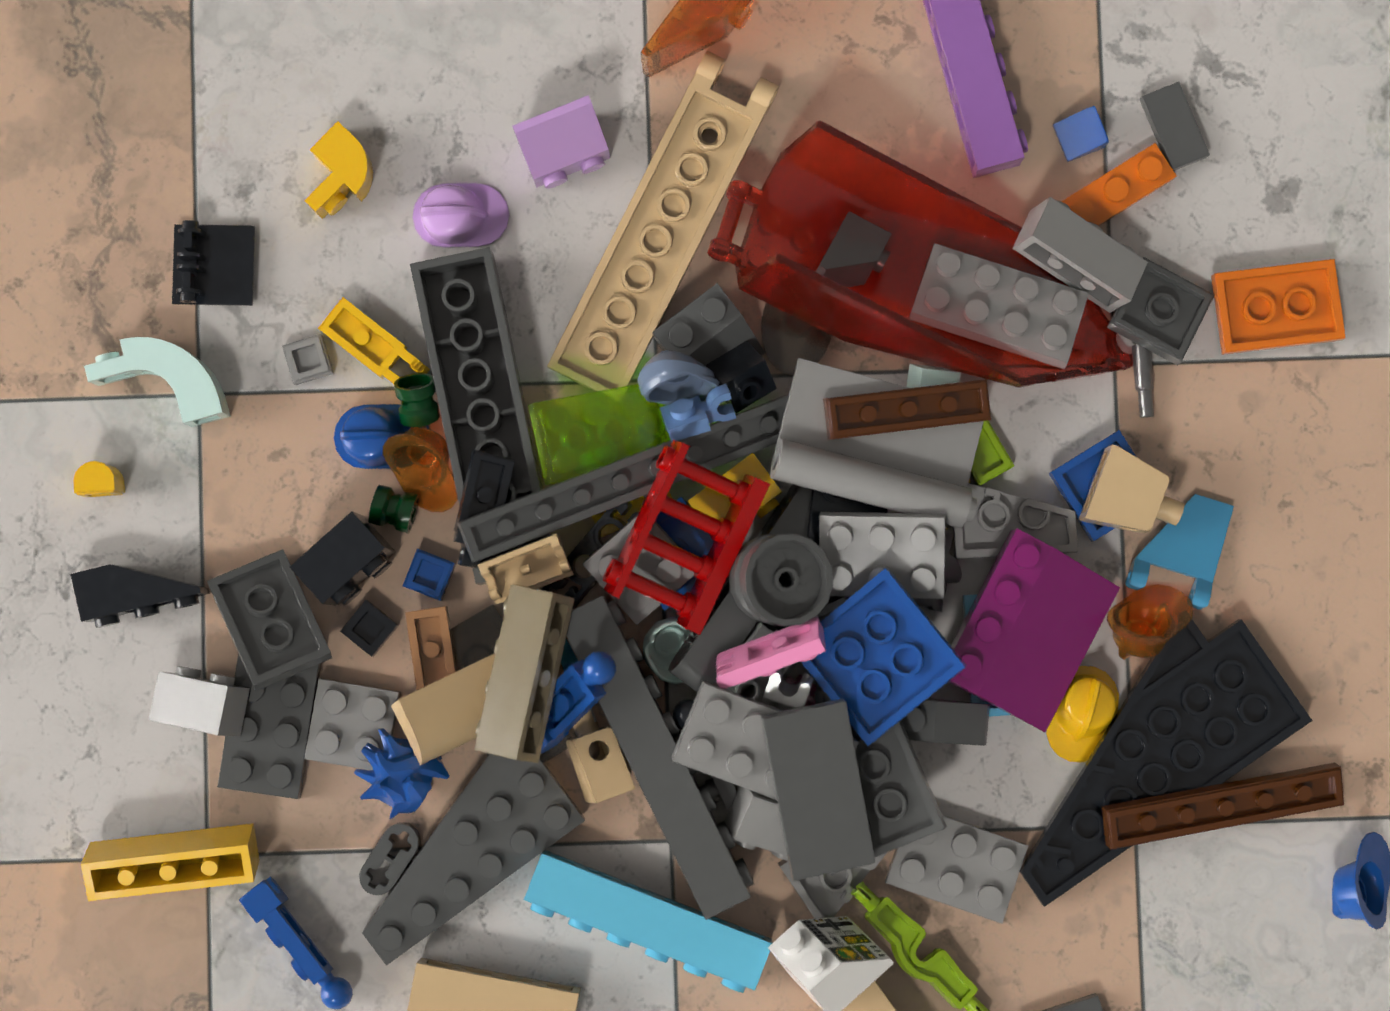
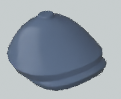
M669 350L662 351L653 356L644 365L637 379L640 392L648 402L664 405L672 404L679 399H689L695 396H699L702 402L706 399L708 393L719 385V381L709 368L684 353Z

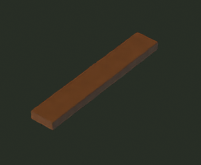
M1334 762L1102 806L1106 846L1112 850L1343 806L1341 766Z

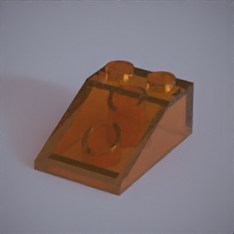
M679 0L640 52L642 73L647 77H651L727 38L734 28L740 31L753 13L750 7L754 0Z

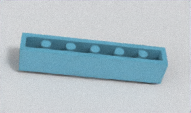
M544 850L540 856L524 897L525 901L532 903L530 909L538 914L552 918L556 912L570 918L568 924L574 928L591 933L593 927L608 933L606 939L617 945L629 948L631 942L645 947L644 954L653 959L667 963L670 957L684 963L683 969L703 978L709 972L723 978L721 984L725 987L744 993L746 987L755 991L770 953L768 947L773 943L769 937L713 916L706 920L700 910L547 850Z

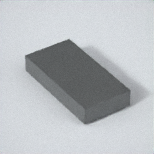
M1179 82L1146 94L1139 99L1160 150L1173 171L1205 159L1210 155Z

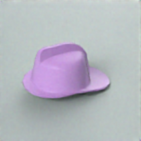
M446 183L432 186L420 195L413 211L414 226L420 237L431 245L439 247H479L489 245L501 237L507 228L509 219L507 202L500 192L489 185L478 183Z

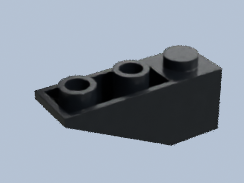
M110 564L70 574L81 622H94L96 628L120 623L119 616L134 612L135 618L159 614L158 606L174 603L175 609L199 604V596L210 594L209 589L206 587Z

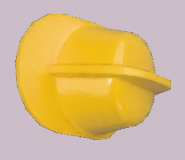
M1079 666L1046 730L1050 747L1058 756L1069 762L1083 763L1087 761L1117 714L1119 692L1114 680L1105 671L1095 666Z

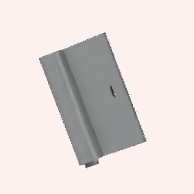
M798 358L772 459L770 478L901 513L945 514L946 525L961 528L966 521L971 522L977 509V499L972 497V489L968 488L967 485L984 421L828 440L823 404L824 398L908 389V387Z

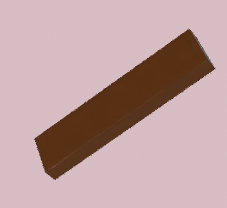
M987 379L823 399L828 440L991 420Z

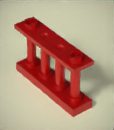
M673 440L670 446L666 445L662 449L657 459L656 468L659 471L618 560L612 559L605 571L603 581L606 582L604 590L610 595L620 598L624 587H627L677 610V615H679L677 623L685 629L701 635L770 484L748 474H745L743 480L732 481L686 459L685 456L690 446ZM677 473L729 497V502L732 504L725 518L721 517L718 520L667 496ZM659 512L666 513L711 534V539L714 542L708 555L704 554L702 557H699L649 534ZM641 550L649 551L694 572V577L697 579L691 592H686L683 595L632 572Z

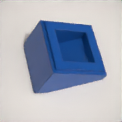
M1095 106L1088 107L1053 124L1067 162L1101 150L1109 143L1108 136Z

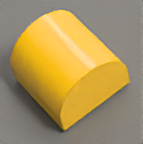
M90 461L81 465L74 475V493L78 496L88 498L123 495L125 493L123 475L114 466L98 461Z

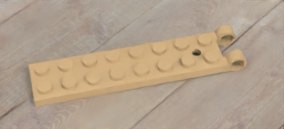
M709 51L704 54L547 365L549 369L619 404L653 339L652 332L659 327L779 90L778 85L761 77L746 107L711 90L723 70L726 59ZM707 129H712L717 133L718 137L715 142L707 143L702 139L703 132Z

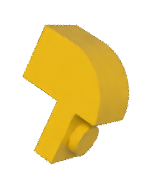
M337 121L310 149L313 155L331 172L304 200L321 219L327 214L332 216L340 211L348 200L346 195L350 191L362 202L369 193L373 181V168L368 154L360 142Z

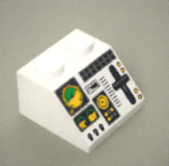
M848 916L798 920L768 947L793 980L823 1011H842L894 964L891 958Z

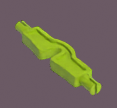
M863 881L856 886L857 889L852 890L851 895L868 910L864 915L865 919L891 944L895 960L907 974L915 979L928 982L953 1008L962 1009L964 1007L967 1011H990L974 996L978 988L965 976L945 950L935 948L924 959L919 960L917 958L916 950L925 938L926 932L923 927L907 916L890 898H878Z

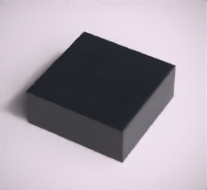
M365 600L340 632L371 657H374L399 625L369 600Z

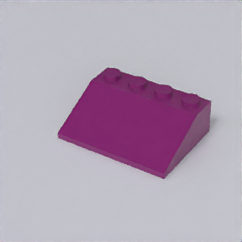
M1020 529L1011 530L951 644V647L967 667L949 682L1042 732H1046L1120 587L1056 548Z

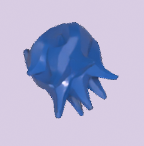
M382 728L378 731L382 739L383 750L369 743L361 750L374 770L356 769L354 774L372 784L360 796L361 800L377 799L391 806L390 819H392L399 813H411L419 808L428 792L432 789L431 782L433 777L448 779L450 775L441 761V756L420 766L408 740L395 738Z

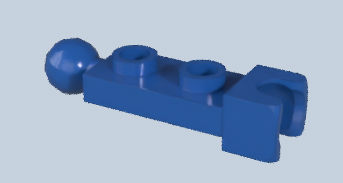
M602 651L593 652L586 657L585 661L582 659L571 664L557 679L540 754L559 744L569 734V730L606 694L601 685L610 682L616 673L614 658L608 653Z
M270 876L239 899L240 903L256 923L264 920L269 926L265 931L270 940L278 948L284 946L293 957L291 965L298 976L304 981L310 979L313 985L318 982L321 986L320 996L323 1004L334 1010L346 1007L351 1002L353 996L350 983L344 978L333 976L331 973L333 967L285 907L284 903L289 898L277 882Z

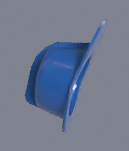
M399 404L353 407L344 413L336 424L334 432L336 451L345 462L357 468L399 469L412 466L421 460L429 449L431 439L429 425L408 427L401 424L398 411L401 405Z
M1371 832L1365 835L1361 840L1356 861L1336 870L1333 876L1332 912L1334 916L1340 919L1365 920L1370 927L1376 930L1382 928L1386 921L1387 898L1390 887V852L1386 841L1380 834Z

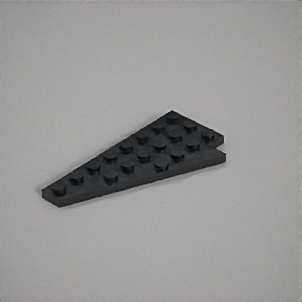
M1182 611L1177 615L1020 869V874L1044 907L1131 847L1127 846L1110 850L1106 846L1102 806L1222 784L1313 721L1242 619H1238L1207 641L1187 611Z

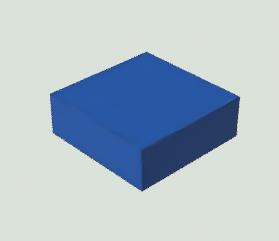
M417 549L403 587L442 601L456 563Z

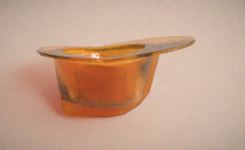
M426 426L411 427L404 434H396L387 439L383 445V456L403 491L418 494V506L430 512H445L451 509L457 502L458 496L454 476L449 468L450 457L446 440L437 432L427 429Z
M1157 584L1138 589L1113 606L1108 611L1107 622L1113 630L1112 637L1119 648V657L1125 660L1130 656L1139 658L1157 656L1164 649L1169 639L1185 628L1191 621L1194 608L1190 599L1182 591L1171 586Z

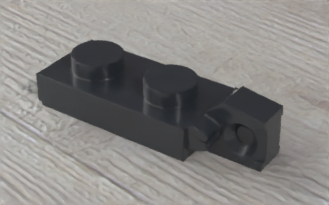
M472 450L454 527V542L462 543L458 565L478 568L479 561H471L457 522L505 504L515 459Z

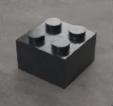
M351 511L296 560L290 568L322 604L336 606L342 603L345 606L361 593L362 589L359 585L367 577L372 576L375 579L392 565L393 562L389 558L396 551L373 525L368 522L365 516Z

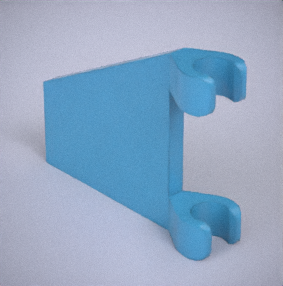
M1193 495L1185 504L1178 524L1174 526L1167 523L1133 559L1126 577V587L1134 590L1144 588L1148 580L1151 564L1195 578L1187 599V605L1197 610L1207 607L1234 506L1201 495Z

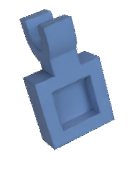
M726 384L713 388L708 393L706 401L701 402L699 396H695L689 399H679L672 404L660 407L662 419L671 442L711 431L709 423L736 419L731 403L718 406L721 402L731 399L730 391Z

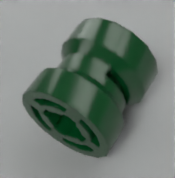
M426 373L409 374L400 377L394 382L396 397L401 400L402 404L398 408L401 424L408 427H422L430 425L440 418L438 403L433 400L436 389L432 375Z
M379 484L372 499L368 522L378 526H383L388 522L397 531L409 534L417 514L419 495L410 492L396 495L391 487Z

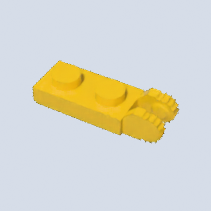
M344 297L341 298L318 327L320 331L382 379L385 377L393 384L400 377L391 371V368L399 358L407 362L409 367L416 373L427 374L430 371L426 365L406 350L407 347Z

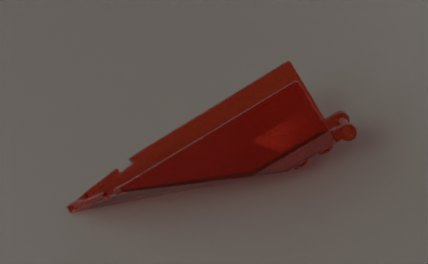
M817 121L781 152L761 190L740 180H733L729 183L726 197L728 198L726 209L717 237L710 242L707 251L708 255L714 260L729 262L735 265L738 289L844 342L1018 388L1051 381L1058 382L1100 375L1112 371H1124L1133 366L1132 354L1125 353L1120 349L1116 341L1117 333L1107 328L1109 320L1101 308L1088 298L1065 370L910 320L909 317L934 243L1053 282L1068 285L1012 249L1022 227L823 121ZM747 204L753 207L740 247L732 243L743 206ZM848 211L890 232L892 235L884 248L890 251L891 254L880 274L872 270L865 285L846 288L816 271Z

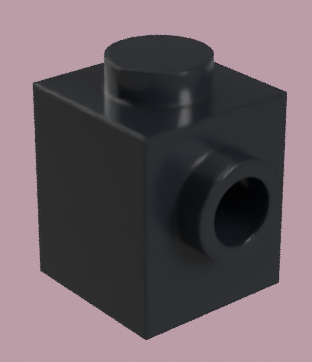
M748 341L743 342L706 365L719 381L718 386L727 385L731 399L723 402L731 403L736 414L777 389L765 359Z

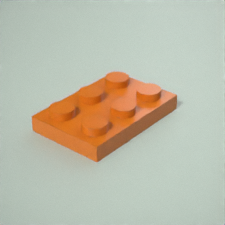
M1335 259L1221 272L1211 275L1222 355L1346 339Z

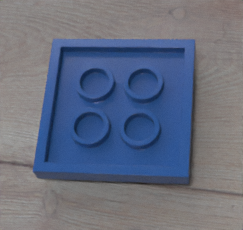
M888 568L882 570L820 622L824 629L826 652L818 654L810 661L801 662L832 701L842 698L846 701L849 722L867 746L874 743L967 667Z

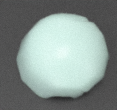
M674 616L657 621L647 632L643 641V656L646 664L660 680L678 684L683 681L670 673L668 668L691 631L678 624V617Z

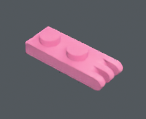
M816 616L802 625L786 627L719 653L716 657L717 685L720 688L727 689L759 676H770L780 668L796 662L810 661L818 654L826 652L824 629L818 617Z

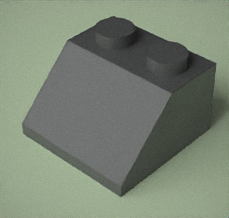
M718 283L652 332L653 339L662 351L669 350L684 353L704 366L745 341H748L761 356L766 353L742 314Z

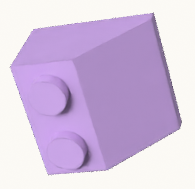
M589 95L512 126L536 188L542 185L546 189L559 186L568 180L567 175L582 170L583 174L591 173L602 168L605 165L604 160L610 158L609 149Z

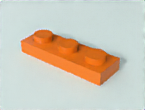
M1156 143L1061 202L1068 205L1071 211L1086 221L1100 226L1171 182L1177 175Z

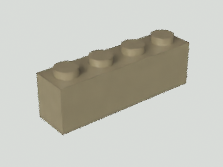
M511 584L509 596L506 598L503 607L504 618L500 636L494 647L495 658L491 676L485 688L486 699L481 720L476 728L477 739L474 750L519 761L539 762L574 598Z

